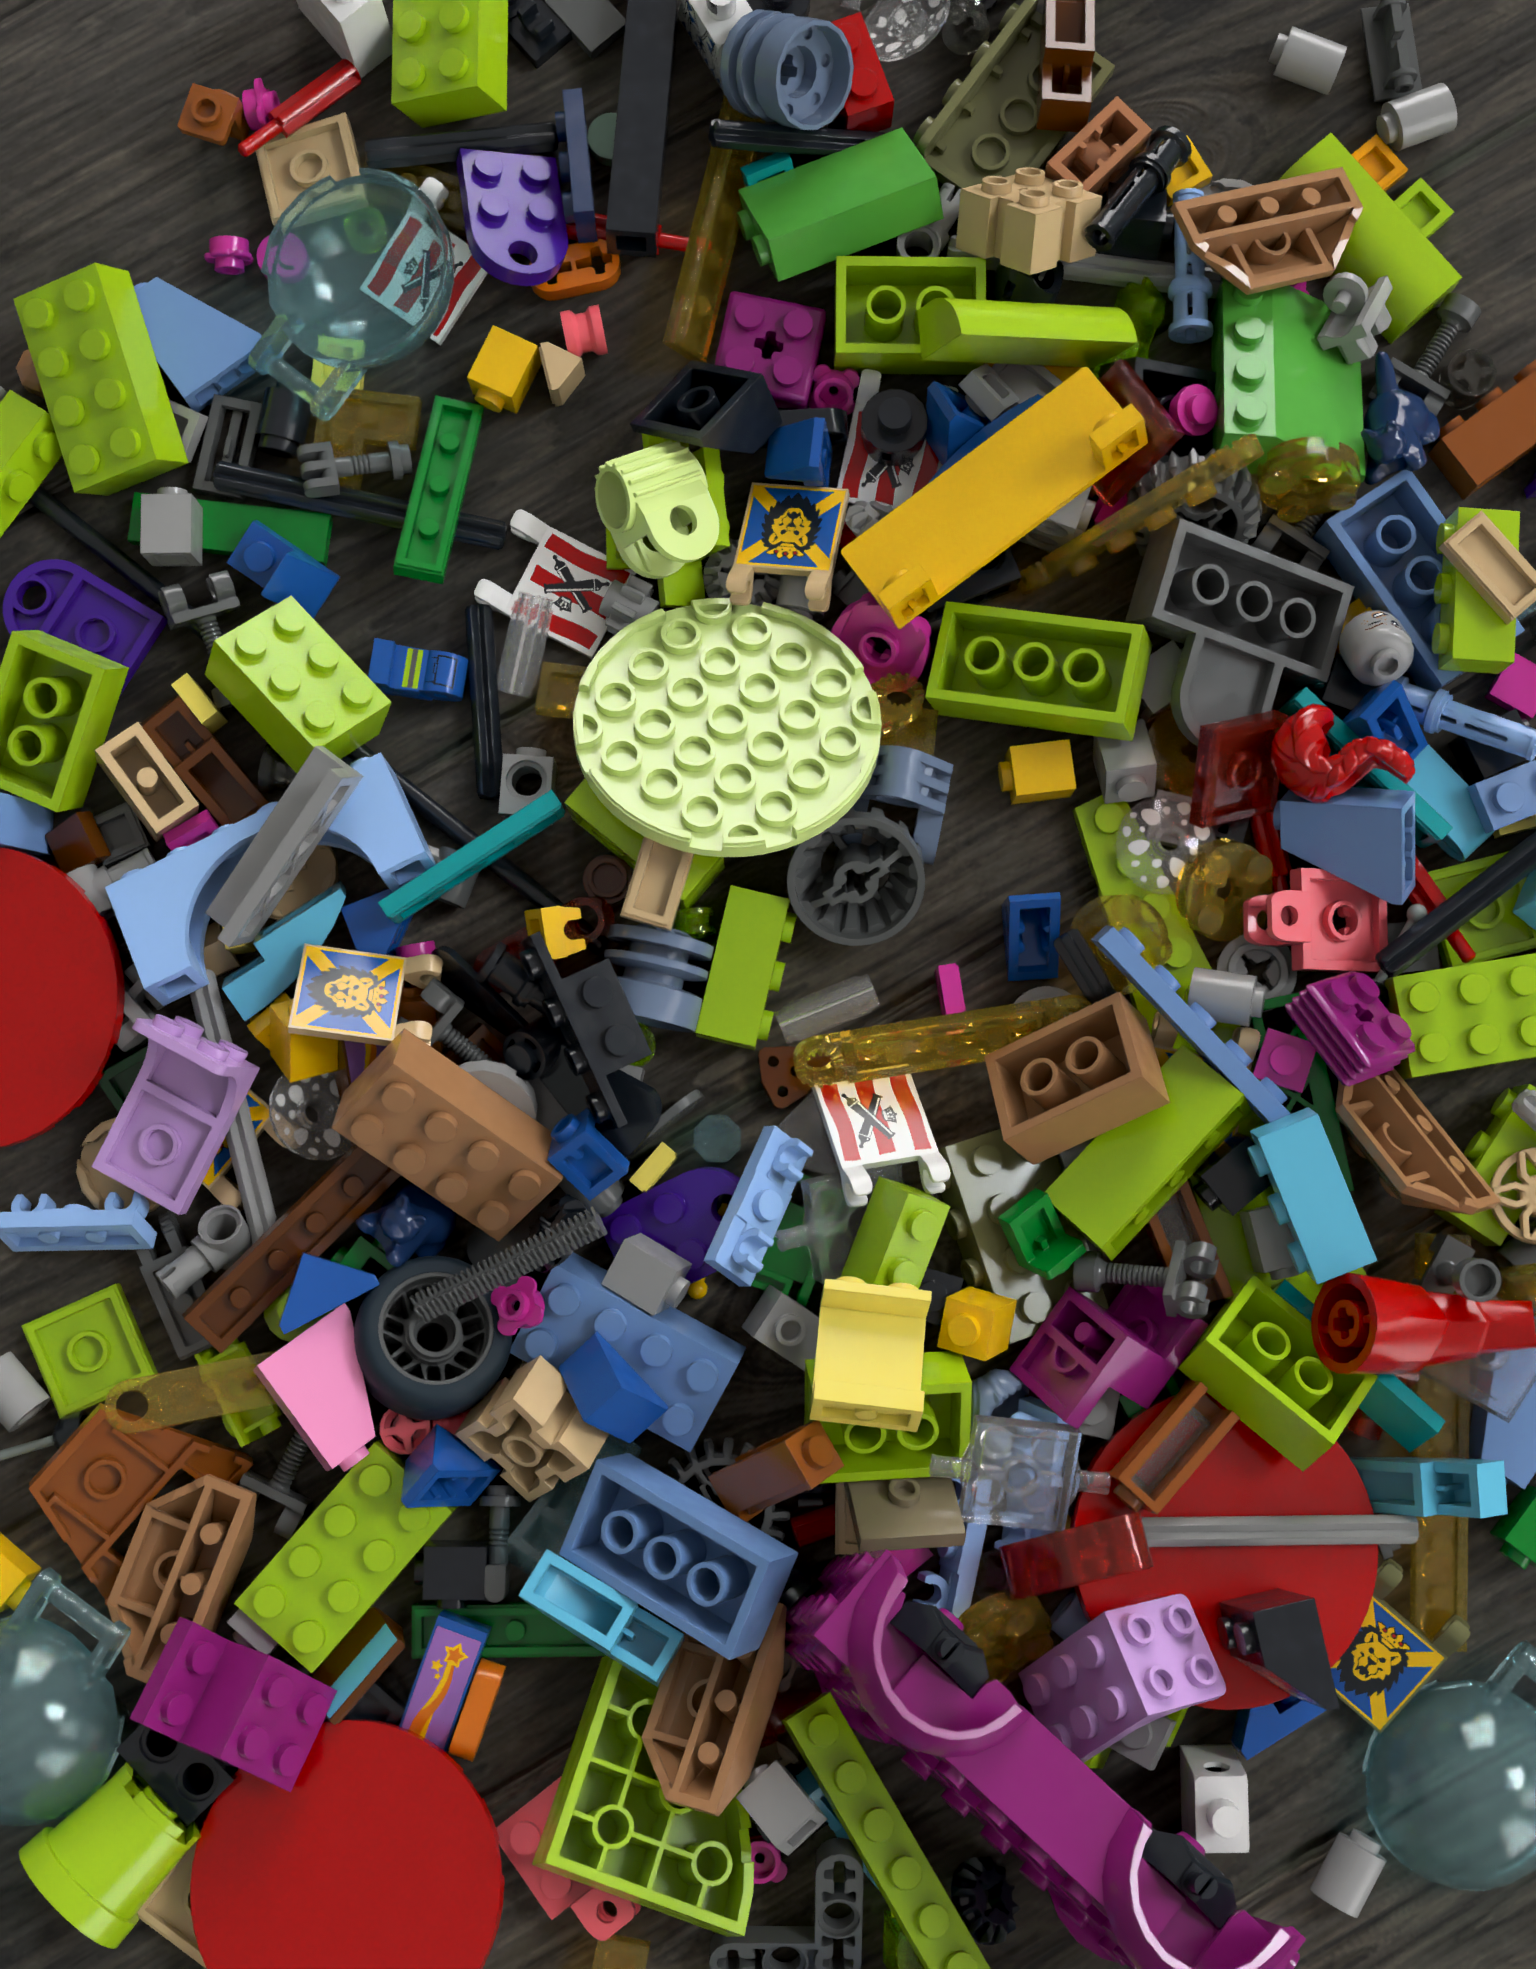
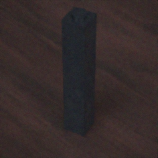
M628 0L606 220L607 254L656 258L680 0Z

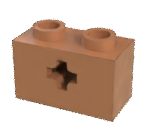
M1116 96L1047 162L1045 177L1053 180H1075L1083 184V190L1102 195L1107 191L1108 182L1115 183L1129 170L1131 160L1138 153L1145 152L1152 129Z

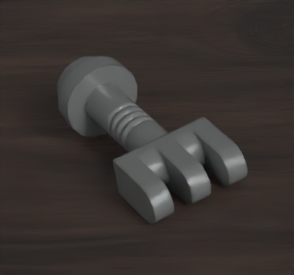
M397 440L387 441L386 452L369 453L367 456L365 454L362 456L357 455V457L345 456L334 458L331 441L304 444L296 450L299 462L303 463L300 466L301 477L307 480L303 484L304 493L309 498L340 495L338 479L340 477L390 471L392 480L397 481L403 480V475L412 474L408 444L399 445Z
M488 1485L485 1488V1495H480L479 1506H490V1541L488 1542L490 1546L488 1564L485 1567L484 1594L486 1599L492 1603L503 1600L510 1592L511 1563H508L509 1547L507 1546L509 1545L507 1540H509L510 1507L521 1505V1496H516V1490L511 1485Z

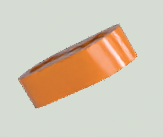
M598 239L597 242L569 244L561 268L557 272L560 273L557 275V283L548 284L546 281L531 287L535 294L547 301H557L606 290L618 281L621 274L619 255L607 254V243L602 239ZM595 256H601L603 262L607 263L605 264V272L602 274H596L594 268L590 267L592 266V258Z
M481 1658L448 1751L449 1754L473 1762L507 1666Z

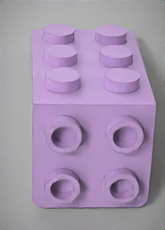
M156 1014L154 1019L137 1018L132 1027L133 1030L148 1037L147 1053L141 1070L92 1167L170 1211L182 1215L187 1213L260 1067L245 1060L248 1052L243 1048L222 1039L217 1044L202 1037L201 1035L205 1029L200 1025L180 1016H176L172 1020L166 1016Z
M1175 1594L1104 1611L1018 1673L1023 1684L1025 1698L1031 1705L1036 1719L1083 1763L1131 1732L1152 1721L1176 1711L1218 1699L1226 1692V1684L1191 1603L1183 1594Z

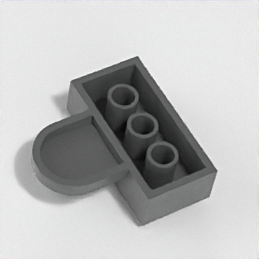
M1179 518L1152 527L1125 623L1144 625L1146 631L1184 644L1171 690V709L1174 720L1181 733L1196 746L1211 751L1233 750L1249 744L1262 732L1268 722L1280 681L1296 687L1327 683L1354 586Z

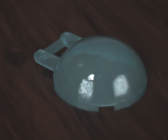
M359 168V173L361 174L359 176L335 181L329 175L300 193L286 208L268 239L261 272L268 278L269 304L276 317L250 352L248 364L260 375L268 373L310 405L311 413L321 421H328L335 416L369 368L382 367L402 360L419 349L437 330L450 304L454 289L455 254L449 231L431 199L413 182L393 172L372 168ZM292 342L304 354L325 365L335 367L321 388L281 359Z
M50 1567L43 1570L35 1578L13 1615L0 1617V1825L4 1826L40 1825L71 1814L107 1780L119 1754L116 1749L121 1743L125 1715L117 1717L114 1689L105 1675L128 1640L131 1628L120 1620L113 1623L61 1584L62 1576ZM48 1602L99 1640L92 1653L69 1631L51 1621L39 1618Z
M1526 1640L1518 1643L1511 1650L1486 1683L1476 1680L1441 1682L1438 1679L1428 1683L1416 1693L1381 1734L1374 1730L1371 1735L1362 1773L1367 1777L1369 1806L1365 1807L1369 1819L1381 1842L1398 1861L1430 1881L1457 1890L1485 1891L1508 1886L1531 1874L1536 1869V1708L1510 1692L1524 1674L1536 1683V1648Z

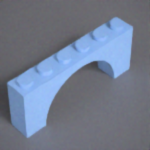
M380 752L372 757L360 758L350 765V767L363 775V778L318 845L341 848L365 859L375 867L382 880L394 892L436 865L395 772ZM279 801L262 806L257 813L235 824H226L217 828L210 836L190 846L178 847L170 851L165 858L143 869L139 868L128 871L120 880L105 887L143 988L163 1006L210 984L204 963V942L211 917L205 912Z

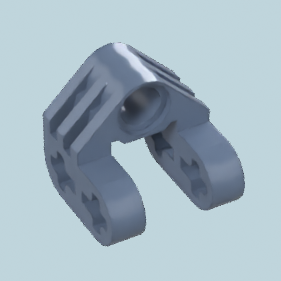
M880 745L874 772L864 792L853 805L854 810L867 812L870 799L907 808H917L912 839L915 843H919L921 847L923 863L933 865L954 765L916 749ZM847 834L842 836L847 845L850 843H861L863 834Z

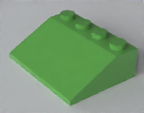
M1221 277L1211 313V322L1214 330L1211 337L1212 371L1216 372L1215 399L1218 407L1217 420L1212 428V449L1214 448L1219 456V460L1232 455L1235 462H1237V466L1247 465V469L1251 474L1352 482L1364 481L1366 475L1364 440L1361 436V431L1364 429L1361 361L1350 365L1347 364L1338 346L1323 351L1317 337L1331 313L1325 302L1291 286L1246 295Z

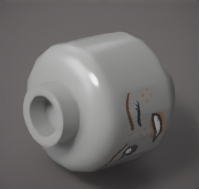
M1373 610L1355 616L1345 625L1339 638V651L1342 659L1352 675L1363 684L1381 686L1390 681L1397 680L1408 670L1413 661L1414 646L1411 637L1400 621L1389 612Z

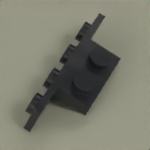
M540 931L528 936L521 941L524 951L520 952L521 963L528 977L532 981L538 979L546 996V999L542 1000L543 1011L550 1025L554 1029L560 1027L568 1044L563 1049L565 1059L575 1076L582 1075L590 1092V1094L585 1096V1100L593 1119L597 1124L604 1123L607 1130L620 1128L628 1124L606 1075L647 1057L652 1052L609 958L561 979Z

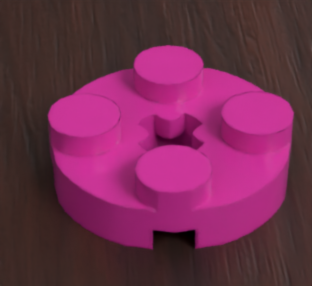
M870 592L849 604L838 617L831 630V633L850 648L864 667L863 672L870 682L872 690L876 691L877 694H887L890 689L903 687L902 690L911 687L919 679L930 658L932 630L929 622L925 618L917 616L898 630ZM870 637L884 639L890 645L891 650L885 649L883 653L874 650L875 642Z

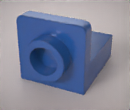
M587 1107L577 1116L572 1113L566 1115L554 1126L550 1134L552 1140L547 1160L591 1201L628 1173L630 1161L595 1128L596 1122Z

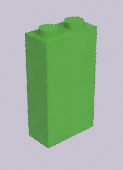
M902 127L762 180L754 185L739 189L738 192L743 210L736 212L742 235L746 241L751 239L753 250L760 266L768 264L778 282L836 260V256L853 254L944 219L937 177Z

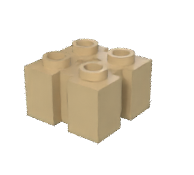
M1033 167L1018 168L1015 171V175L1007 177H984L981 184L961 189L956 249L983 259L990 257L999 258L1000 265L1028 275L1056 268L1058 260L1072 263L1095 256L1096 249L1085 238L1087 233L1085 228L1101 212L1102 196L1083 190V184L1075 180H1053L1046 178L1044 170Z
M540 1355L517 1369L510 1381L504 1377L496 1382L488 1394L471 1408L455 1435L484 1462L493 1458L504 1468L500 1476L528 1502H531L553 1490L559 1478L567 1482L587 1471L594 1462L609 1433L583 1421L571 1394L566 1391L567 1385L560 1371Z

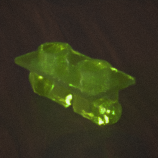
M1143 277L1141 285L1132 282L1127 283L1125 289L1119 290L1114 307L1125 311L1130 317L1136 331L1138 343L1100 365L1133 357L1148 359V350L1156 328L1161 325L1164 319L1166 304L1165 299L1149 277ZM1100 365L1095 367L1093 372L1097 378H1099Z

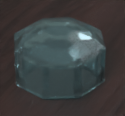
M707 1115L694 1128V1149L708 1163H727L741 1149V1129L728 1115Z

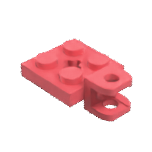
M1323 869L1290 870V890L1274 892L1270 895L1254 896L1244 901V938L1249 943L1258 946H1291L1292 971L1339 973L1355 971L1358 973L1377 974L1380 967L1375 960L1376 954L1388 945L1387 901ZM1336 909L1338 916L1346 920V927L1340 928L1338 932L1334 928L1332 920ZM1261 911L1267 914L1268 928L1266 930L1261 929L1257 923V916Z
M560 1777L496 1827L500 1839L498 1844L551 1920L570 1906L585 1929L594 1938L606 1941L635 1917L641 1910V1905L532 1865L561 1780ZM604 1901H610L616 1906L617 1915H611L606 1911Z

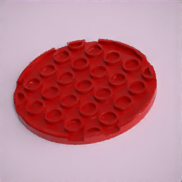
M0 847V1148L17 1145L55 1127L56 1123L66 1117L74 1108L80 1107L89 1097L104 1075L102 1071L108 1061L113 1045L118 1043L125 1002L124 975L116 941L104 916H100L93 903L85 895V890L57 867L27 853Z
M1207 1392L1205 1393L1219 1408L1226 1409ZM1175 1394L1151 1404L1148 1409L1143 1408L1124 1422L1125 1424L1114 1433L1108 1442L1100 1447L1089 1464L1080 1483L1082 1487L1076 1502L1074 1516L1071 1517L1069 1553L1074 1587L1088 1623L1104 1611L1175 1594H1183L1191 1603L1226 1684L1224 1695L1218 1699L1194 1706L1208 1709L1238 1710L1269 1705L1286 1699L1291 1695L1231 1656L1230 1650H1226L1223 1647L1217 1630V1619L1222 1617L1219 1602L1277 1588L1314 1597L1331 1668L1349 1648L1368 1612L1377 1576L1378 1544L1116 1547L1111 1539L1112 1519L1116 1517L1374 1515L1373 1508L1356 1467L1337 1441L1302 1472L1239 1419L1158 1515L1148 1512L1142 1507L1137 1513L1133 1512L1112 1493L1117 1484L1106 1473L1114 1468L1176 1396ZM1188 1413L1135 1475L1148 1486L1198 1428L1200 1423Z
M346 1719L336 1725L330 1721L324 1722L291 1792L238 1769L235 1773L236 1779L217 1797L209 1811L200 1833L201 1837L196 1845L190 1883L191 1915L195 1937L206 1968L483 1969L499 1928L505 1884L498 1844L500 1839L484 1798L480 1797L472 1782L463 1773V1768L440 1747L411 1730L375 1720Z

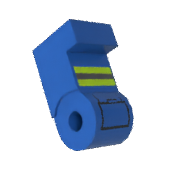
M374 638L368 677L384 694L430 701L433 699L462 701L469 660L454 653L396 645L394 641Z

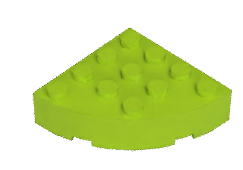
M607 1655L602 1657L532 1865L723 1936H745L754 1892V1861L751 1862V1842L748 1829L751 1828L750 1816L736 1798L743 1789L739 1790L719 1817L669 1803L664 1797L661 1784L641 1738L659 1685L656 1687Z

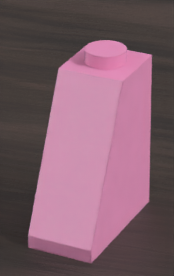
M344 1303L253 1369L323 1468L329 1471L339 1465L343 1472L353 1467L370 1453L365 1444L376 1436L364 1376L355 1351L351 1311Z

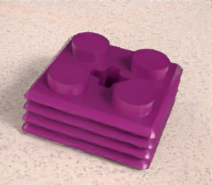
M733 291L730 293L715 365L762 373L778 408L788 410L808 409L809 395L814 381L812 379L813 373L817 366L825 329L826 311L821 308ZM766 345L776 347L777 352H773L771 359L762 358L761 349H764Z
M1355 971L1308 984L1305 990L1299 991V996L1293 997L1292 1002L1285 1004L1286 1012L1344 1086H1351L1394 1069V1066L1401 1064V1060L1408 1058V1054L1415 1052V1044L1410 1039L1412 1033L1408 1024L1400 1016L1390 1013L1378 998L1380 991L1376 983L1366 974Z

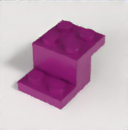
M1127 1284L1122 1288L1108 1309H1105L1069 1286L1009 1370L1064 1422L1079 1429L1108 1387L1148 1409L1206 1330L1208 1324L1201 1318L1189 1319L1178 1313L1176 1317L1166 1316L1162 1296L1164 1288L1159 1286L1150 1287L1149 1285L1136 1286Z
M179 1617L129 1719L202 1754L234 1766L291 1792L337 1690L268 1654L227 1640L193 1621Z

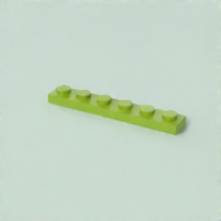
M822 1693L783 1719L782 1722L924 1969H990L831 1693Z

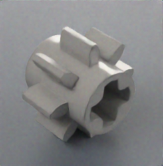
M633 574L629 578L627 585L614 580L608 588L599 608V613L608 618L605 626H607L606 631L615 635L635 620L658 610L660 602L651 598L654 590H652L653 585Z

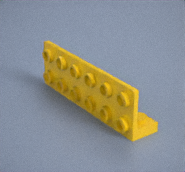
M1083 367L842 548L841 554L899 630L1148 443L1144 418L1132 403L1122 409L1088 367Z

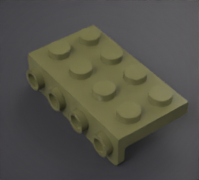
M1024 0L1020 6L1013 3L1009 7L999 24L998 29L1001 31L992 44L987 40L982 43L971 61L970 67L973 68L964 81L957 78L951 84L942 100L944 108L935 119L928 116L914 136L913 142L917 144L916 148L935 173L937 181L941 184L950 183L954 185V193H957L959 189L981 184L982 178L987 176L1007 177L1015 175L1016 169L1022 167L1043 169L1070 133L1066 131L1036 129L1043 16L1036 11L1039 0ZM1097 52L1094 53L1092 63V102L1111 78L1115 69L1114 64Z
M1001 1129L938 1149L939 1153L948 1163L951 1172L949 1180L944 1182L946 1185L945 1191L941 1195L944 1203L951 1206L945 1220V1225L951 1238L957 1240L963 1258L960 1267L965 1283L968 1287L971 1286L1017 1300L1009 1344L1034 1336L1070 1286L1075 1289L1073 1280L1074 1262L1068 1270L1051 1280H1047L1019 1266L998 1221V1217L1034 1188L1045 1192L1063 1173L1058 1156L1055 1155L1032 1165L1003 1140ZM1055 1209L1065 1233L1081 1240L1085 1249L1089 1250L1085 1237ZM1102 1286L1098 1293L1078 1291L1105 1309L1109 1308Z

